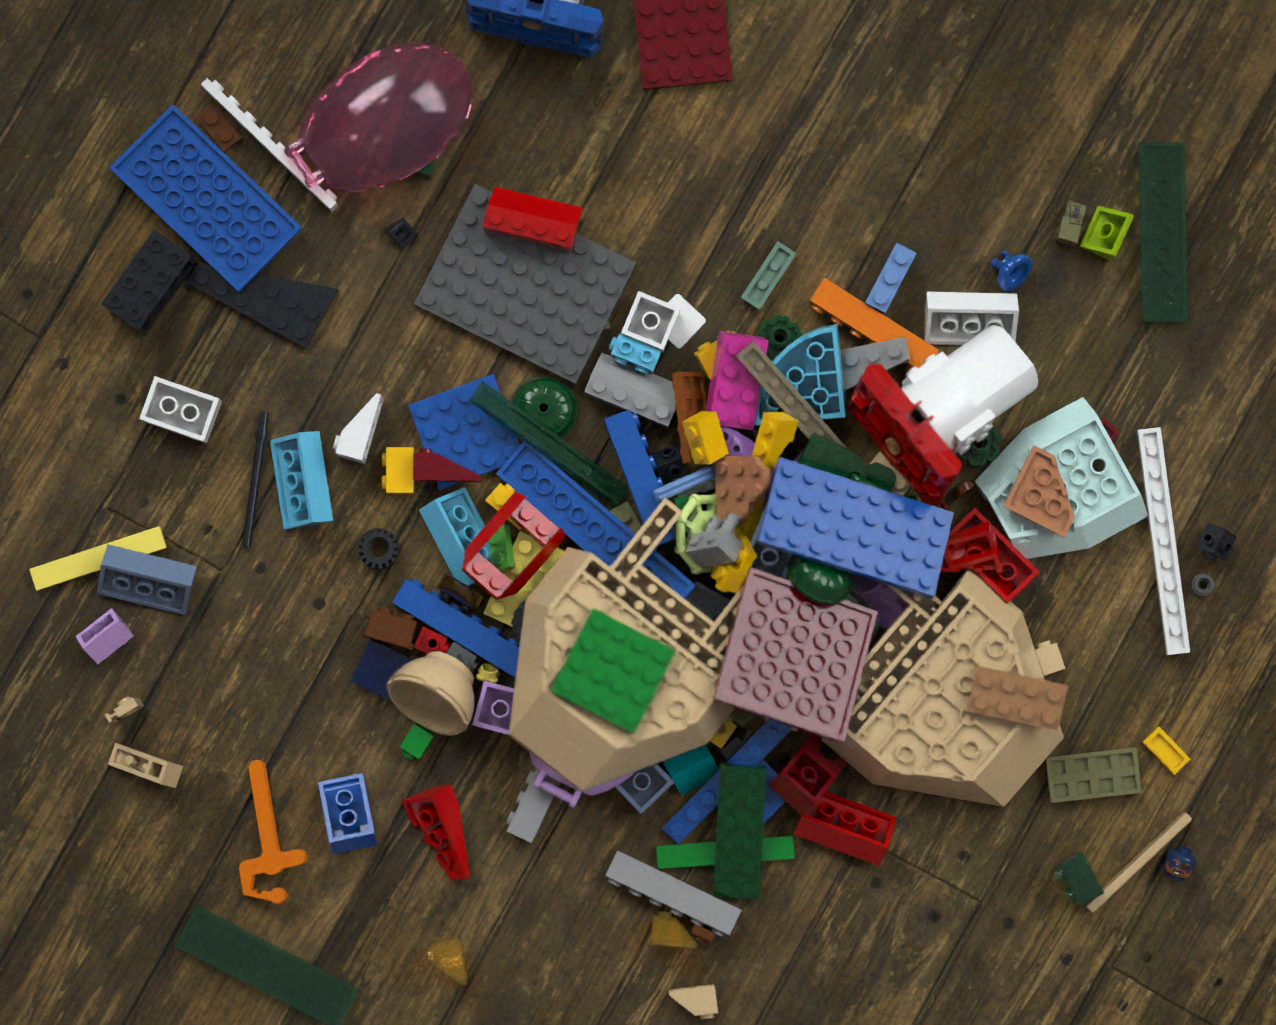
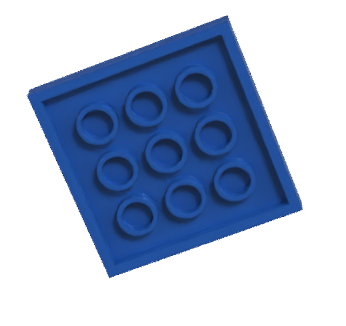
M494 374L408 405L424 449H432V453H437L480 476L500 469L520 446ZM437 482L439 490H443L462 482Z

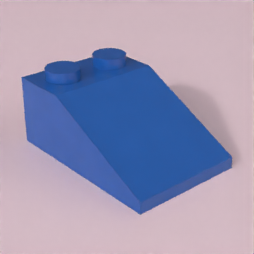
M363 773L318 782L332 854L377 845Z

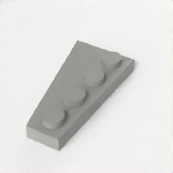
M907 337L840 350L844 390L848 391L857 385L869 364H881L886 371H889L911 360Z

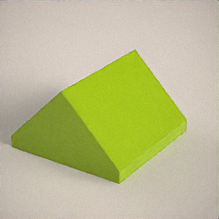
M1098 206L1080 247L1112 261L1118 253L1134 215Z

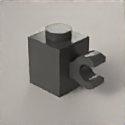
M453 642L446 653L462 662L471 673L474 672L478 665V662H476L477 656Z

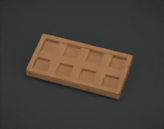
M976 665L966 711L1058 731L1068 685Z

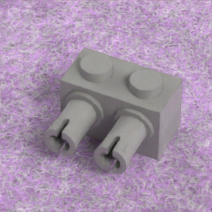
M729 513L726 514L724 522L719 517H710L705 531L694 533L690 538L686 553L702 568L734 563L743 545L734 536L735 528L740 521L739 517Z

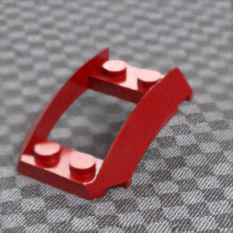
M517 492L511 495L507 502L464 549L465 555L462 571L495 600L517 594L566 538L562 527L558 528L525 499L527 496ZM508 518L513 520L542 546L540 551L513 581L508 579L479 553L482 547Z

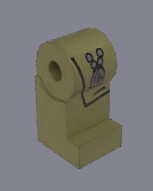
M1068 200L1055 241L1073 247L1076 246L1086 205Z

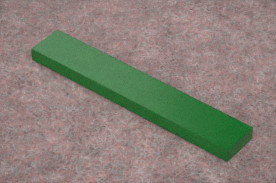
M793 836L763 838L761 861L795 859ZM716 842L656 846L658 869L715 865Z

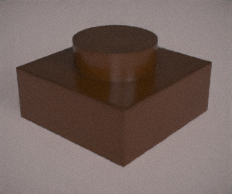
M695 923L691 929V932L695 934L693 938L706 944L707 940L712 942L716 933Z

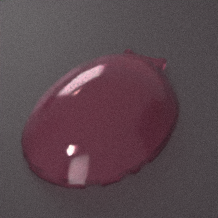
M406 42L378 49L346 67L316 95L300 123L297 140L286 147L284 153L287 157H291L305 178L307 187H313L324 179L330 188L343 189L348 192L365 191L366 188L376 186L379 188L387 186L386 183L398 178L401 180L432 162L447 148L446 145L454 136L457 137L464 119H467L472 105L471 91L473 89L471 78L462 61L454 53L442 46L425 42ZM303 149L318 170L312 173L300 156L299 152Z

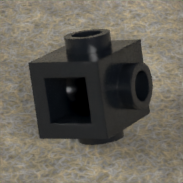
M676 444L650 453L655 461L657 474L661 477L663 483L687 474L684 465L688 463H683Z
M1208 523L1200 537L1197 548L1204 552V557L1212 561H1216L1217 558L1226 561L1237 536L1225 528Z

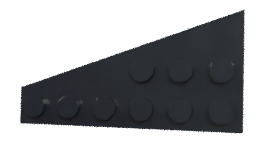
M201 263L197 264L187 281L189 285L305 349L339 291L336 288L257 274L238 293L210 265Z

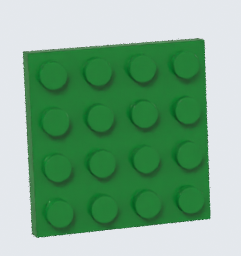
M592 608L550 692L634 734L676 651Z

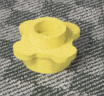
M485 663L478 668L479 673L476 674L478 680L491 683L498 682L497 676H500V672L497 666Z

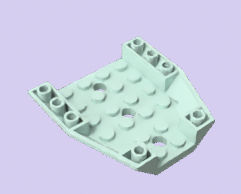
M1083 397L1024 428L975 480L984 500H988L1009 539L1008 541L1026 559L1088 549L1148 517L1142 496L1098 415ZM1034 445L1055 456L1060 476L1068 494V500L1075 515L1064 538L1003 508ZM1100 459L1104 462L1105 467L1102 472H1096L1093 469L1092 463L1094 460Z

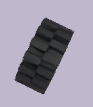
M383 528L368 530L367 533L362 535L358 543V553L361 560L368 567L377 570L392 566L400 552L399 542L390 531ZM376 540L384 541L388 547L387 553L380 558L374 557L370 552V546Z

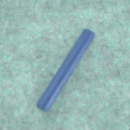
M715 464L653 491L655 500L663 501L664 498L668 499L715 478Z

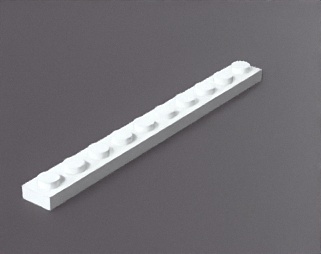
M1161 427L1137 430L1166 655L1189 653L1190 646Z

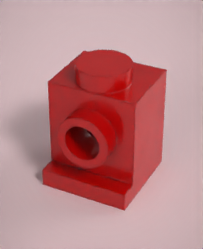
M422 627L414 648L427 654L433 651L447 653L450 644L447 643L449 638ZM431 639H435L437 641V646L435 648H431L429 646V641Z

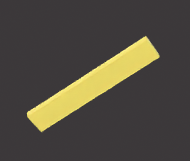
M158 526L29 569L36 591L99 571L107 545L118 546L145 554L166 549L167 546L161 527Z

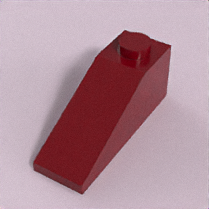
M419 449V453H413L414 482L482 483V476L437 453H432V449Z

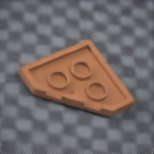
M1035 445L1032 447L1003 508L1064 538L1075 515L1068 500V494L1054 455Z

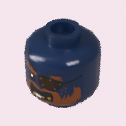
M1178 846V849L1173 848L1168 851L1163 865V869L1167 872L1166 876L1177 881H1184V879L1191 877L1197 861L1195 856L1191 854V849Z

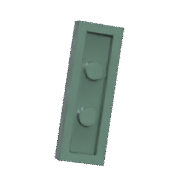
M777 241L740 299L760 311L797 253Z

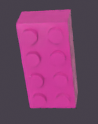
M719 331L706 411L717 412L720 426L747 430L754 429L761 384L738 359L736 354L753 340L766 354L768 340L764 337Z

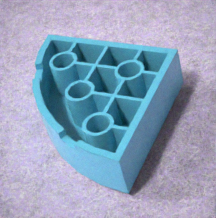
M834 324L803 334L788 344L773 361L822 419L841 418L847 415L838 324ZM762 385L755 425H761L764 412L785 413Z

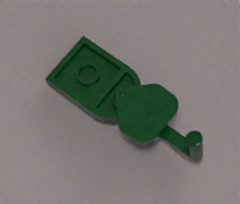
M815 432L812 433L798 463L900 495L892 491L896 482V475L891 468L878 462L866 465L862 457L856 452ZM909 495L906 497L917 501V498L914 495Z

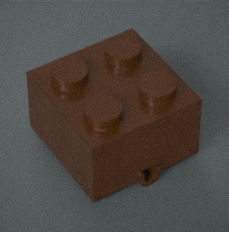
M380 606L378 610L372 609L363 638L367 636L408 648L412 652L413 642L419 625L418 622L414 621L415 617L401 613L400 617L392 615V610Z

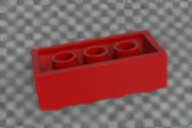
M495 187L487 206L483 229L484 231L572 252L583 207Z
M974 508L949 532V535L988 522V520ZM992 525L999 546L1003 572L982 570V572L975 573L1008 604L1021 594L1038 577L1040 572Z
M825 791L817 803L804 816L800 814L794 835L880 866L889 847L896 817Z

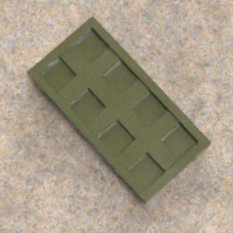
M1136 747L1054 756L1045 759L1050 803L1142 793Z

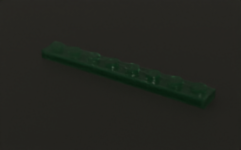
M482 381L468 400L612 506L616 507L629 489L628 486Z

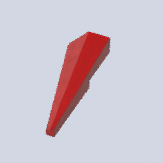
M990 521L948 536L940 572H959L960 569L975 570V572H982V570L1003 572L997 538Z

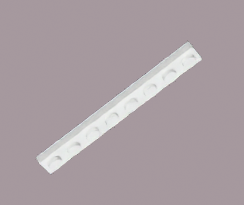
M206 78L201 83L206 92L331 212L338 207L335 201L337 197L329 189L324 191L319 186L321 181L314 174L308 175L303 171L305 166L296 157L292 160L287 155L289 151L280 142L276 145L270 139L273 135L264 126L260 129L255 124L257 120L248 111L243 113L238 108L240 103L233 96L226 97L222 93L224 88L216 80L211 82Z

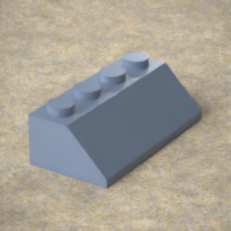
M107 545L101 563L96 594L186 615L197 566L118 546Z

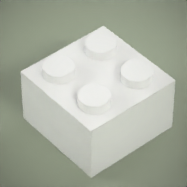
M638 291L621 333L661 349L663 353L680 313V308Z

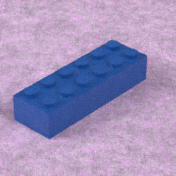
M629 409L605 418L604 422L644 525L662 502L655 500L653 491L664 485L661 477L656 478L654 474L657 467L653 456L648 457L646 453L649 446L645 435H640L638 432V428H641L637 414H632ZM674 523L655 549L676 541V523Z

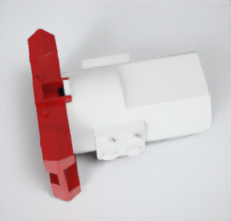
M996 325L989 326L948 356L943 351L937 356L935 354L930 355L923 362V366L920 368L915 366L907 372V378L902 381V388L899 387L881 364H869L854 389V394L847 406L848 410L878 445L879 451L890 465L896 467L925 504L939 505L962 466L956 454L962 455L971 447L970 444L975 440L977 442L982 441L988 435L987 432L993 427L992 422L995 418L1036 390L1038 386V376L1033 363L1002 327Z

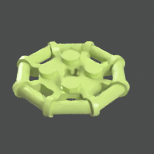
M716 493L713 495H690L689 501L682 509L683 513L675 522V552L683 558L690 567L691 573L695 575L712 572L710 567L702 568L686 553L693 534L704 532L703 530L706 529L710 517H717ZM701 504H708L706 511H702ZM685 531H688V538H685Z

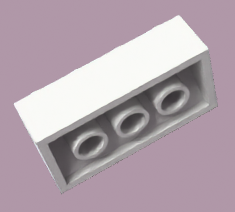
M927 292L924 341L929 344L964 345L991 325L1002 327L1016 341L1019 314L1017 294Z

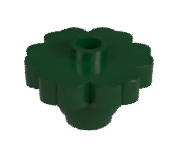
M776 315L772 321L764 320L758 328L760 337L768 340L767 353L771 361H774L788 344L802 336L799 325L797 323L790 324L788 316ZM781 335L783 342L775 341V336Z
M991 428L987 432L988 435L981 441V448H977L974 442L970 444L971 447L962 455L958 453L961 460L968 459L970 466L978 467L984 466L986 461L993 462L1000 453V448L997 444L1001 442V437L997 429Z

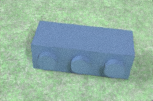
M898 243L895 244L865 304L885 315L916 252Z

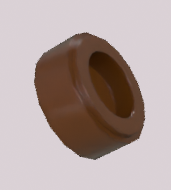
M966 480L956 487L952 494L958 500L969 493L975 485L971 480Z

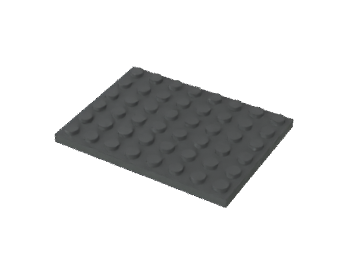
M474 184L414 305L571 383L577 384L637 263L579 234H576L571 252L484 231L483 222L493 192Z

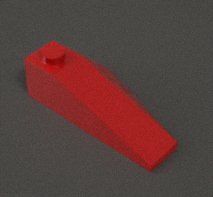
M451 784L435 786L402 800L411 823L414 827L418 826L425 835L423 840L426 845L431 844L437 853L436 859L451 881L469 878L470 873L460 808Z

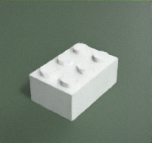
M155 376L139 419L207 444L222 401L211 395Z

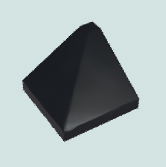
M404 218L383 230L401 249L418 235Z

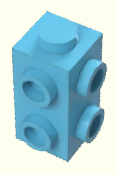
M619 333L618 338L613 337L609 349L612 350L611 356L615 358L614 362L624 366L627 363L636 366V371L646 375L648 372H654L662 353L661 349L622 333Z

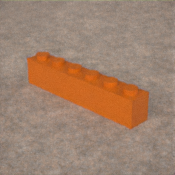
M826 278L823 279L809 301L813 311L820 315L825 313L831 317L830 321L832 323L838 324L839 327L844 325L850 329L849 333L857 339L863 337L869 341V344L907 337L911 360L904 364L908 366L906 368L908 371L915 366L920 368L930 355L935 354L936 356L940 351Z

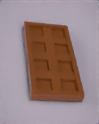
M702 372L672 373V387L676 401L677 430L681 443L680 454L683 463H694L682 421L700 411H706L707 392L705 375Z

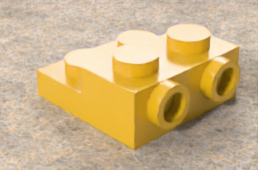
M739 531L735 537L743 545L736 561L710 567L712 570L710 576L717 580L715 586L722 592H738L746 577L747 570L751 567L757 556L747 535Z

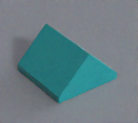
M706 745L663 761L682 796L706 783L719 770Z

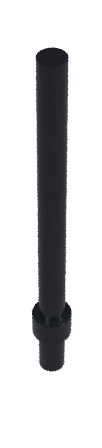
M260 411L258 429H255L254 435L256 444L242 546L251 547L264 446L269 434L267 430L269 412Z

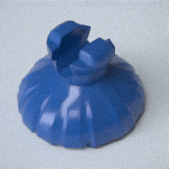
M1003 251L1000 253L1003 261L994 258L991 261V266L993 269L999 270L997 277L999 287L1004 291H1012L1027 279L1033 263L1032 259L1025 254H1016L1010 257L1007 251Z

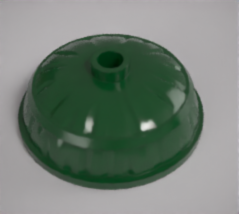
M539 376L524 382L517 389L511 401L510 414L516 430L524 438L534 443L550 444L563 439L571 432L577 421L578 404L573 391L563 381L554 377ZM546 404L548 410L541 412L539 409L540 405Z
M792 555L787 563V573L794 587L804 596L815 602L838 604L844 601L850 594L852 573Z

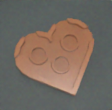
M724 456L715 461L717 517L724 520L726 514L732 513L739 517L740 521L738 524L747 522L746 519L749 514L754 512L755 502L762 500L765 491L769 490L771 486L770 469L765 468L761 461L762 458L757 456Z

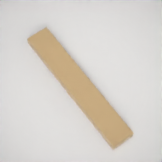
M1185 812L1178 816L1084 905L1089 912H1095L1192 821V818Z

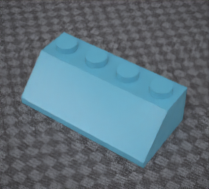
M320 431L299 432L270 440L283 529L318 525L333 521Z
M464 487L433 500L419 509L454 578L468 586H472L476 582L462 571L465 555L464 549L485 527V524ZM487 542L479 553L491 563L489 543Z

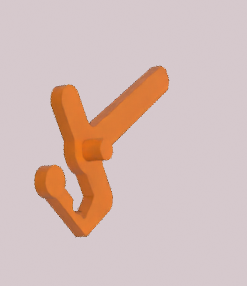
M262 760L251 761L248 768L262 855L258 858L241 862L239 872L243 895L281 904L287 899L286 890L279 887L271 891L262 890L259 894L257 889H253L255 876L263 873L277 875L286 868L303 865L307 861V853L302 849L286 852L280 850L266 763Z

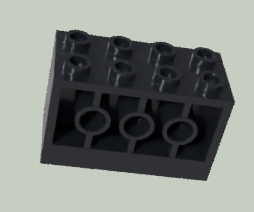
M153 230L101 305L136 331L146 336L198 263L190 254L156 230Z

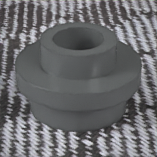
M1207 574L1195 576L1191 583L1193 592L1198 596L1211 594L1215 586L1214 580ZM1200 581H1204L1206 583L1205 589H1200Z

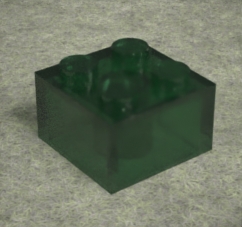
M1076 851L1053 863L1055 866L1053 873L1058 882L1064 883L1066 889L1063 892L1069 902L1081 906L1104 894L1084 852Z

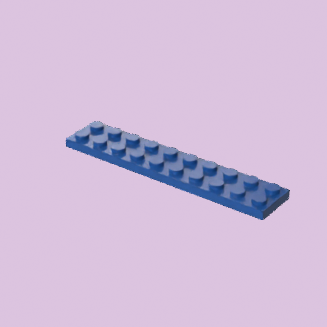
M526 439L496 473L516 492L527 496L525 499L558 528L562 527L564 533L582 549L594 554L609 567H611L636 535ZM655 550L652 551L641 565L684 599L696 587L695 584Z

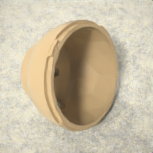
M433 651L425 657L406 663L392 675L387 683L386 689L395 706L414 723L429 731L442 735H457L466 731L473 716L474 691L472 685L474 677L462 662L446 653Z

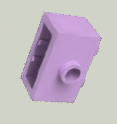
M111 608L80 632L76 638L88 655L99 664L119 647L126 644L133 637V634L126 623Z

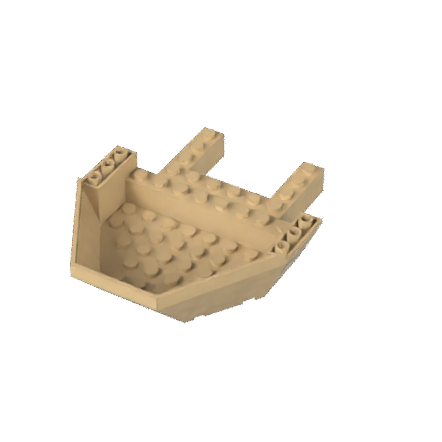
M666 498L652 513L611 567L590 552L568 547L524 604L508 735L580 792L706 745L735 708L712 699L724 658L720 653L728 644L743 586L715 622H713L641 566L683 513ZM592 608L676 651L634 734L550 692Z
M970 569L964 572L942 601L935 595L931 599L887 585L904 599L908 606L867 652L844 742L839 743L824 737L821 740L872 784L1004 807L1064 738L1060 724L1058 731L966 711L976 665L1045 680L1023 612L1011 601L1007 604Z

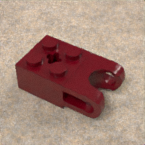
M811 734L769 784L770 788L802 816L817 803L848 763L841 756L834 760H828L823 757L819 752L821 739L815 734Z

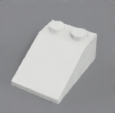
M376 393L342 430L341 435L336 436L333 448L339 457L365 464L384 400L381 394Z

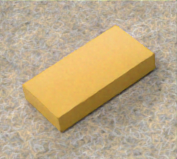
M1159 726L1142 741L1173 775L1191 760Z

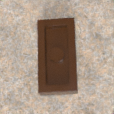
M214 103L196 116L224 153L242 140V137Z

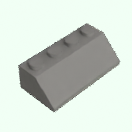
M601 353L585 388L584 395L623 411L630 409L632 414L636 413L638 417L668 429L676 411L672 381L650 372L647 375L635 370L636 366L628 363L626 366L614 362V357Z

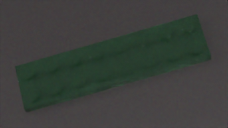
M1139 142L1141 323L1187 322L1184 142Z
M196 905L176 944V947L327 1025H341L360 990V988L199 905Z

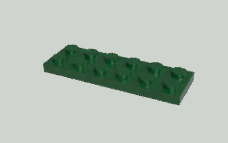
M720 764L713 896L759 900L767 766Z

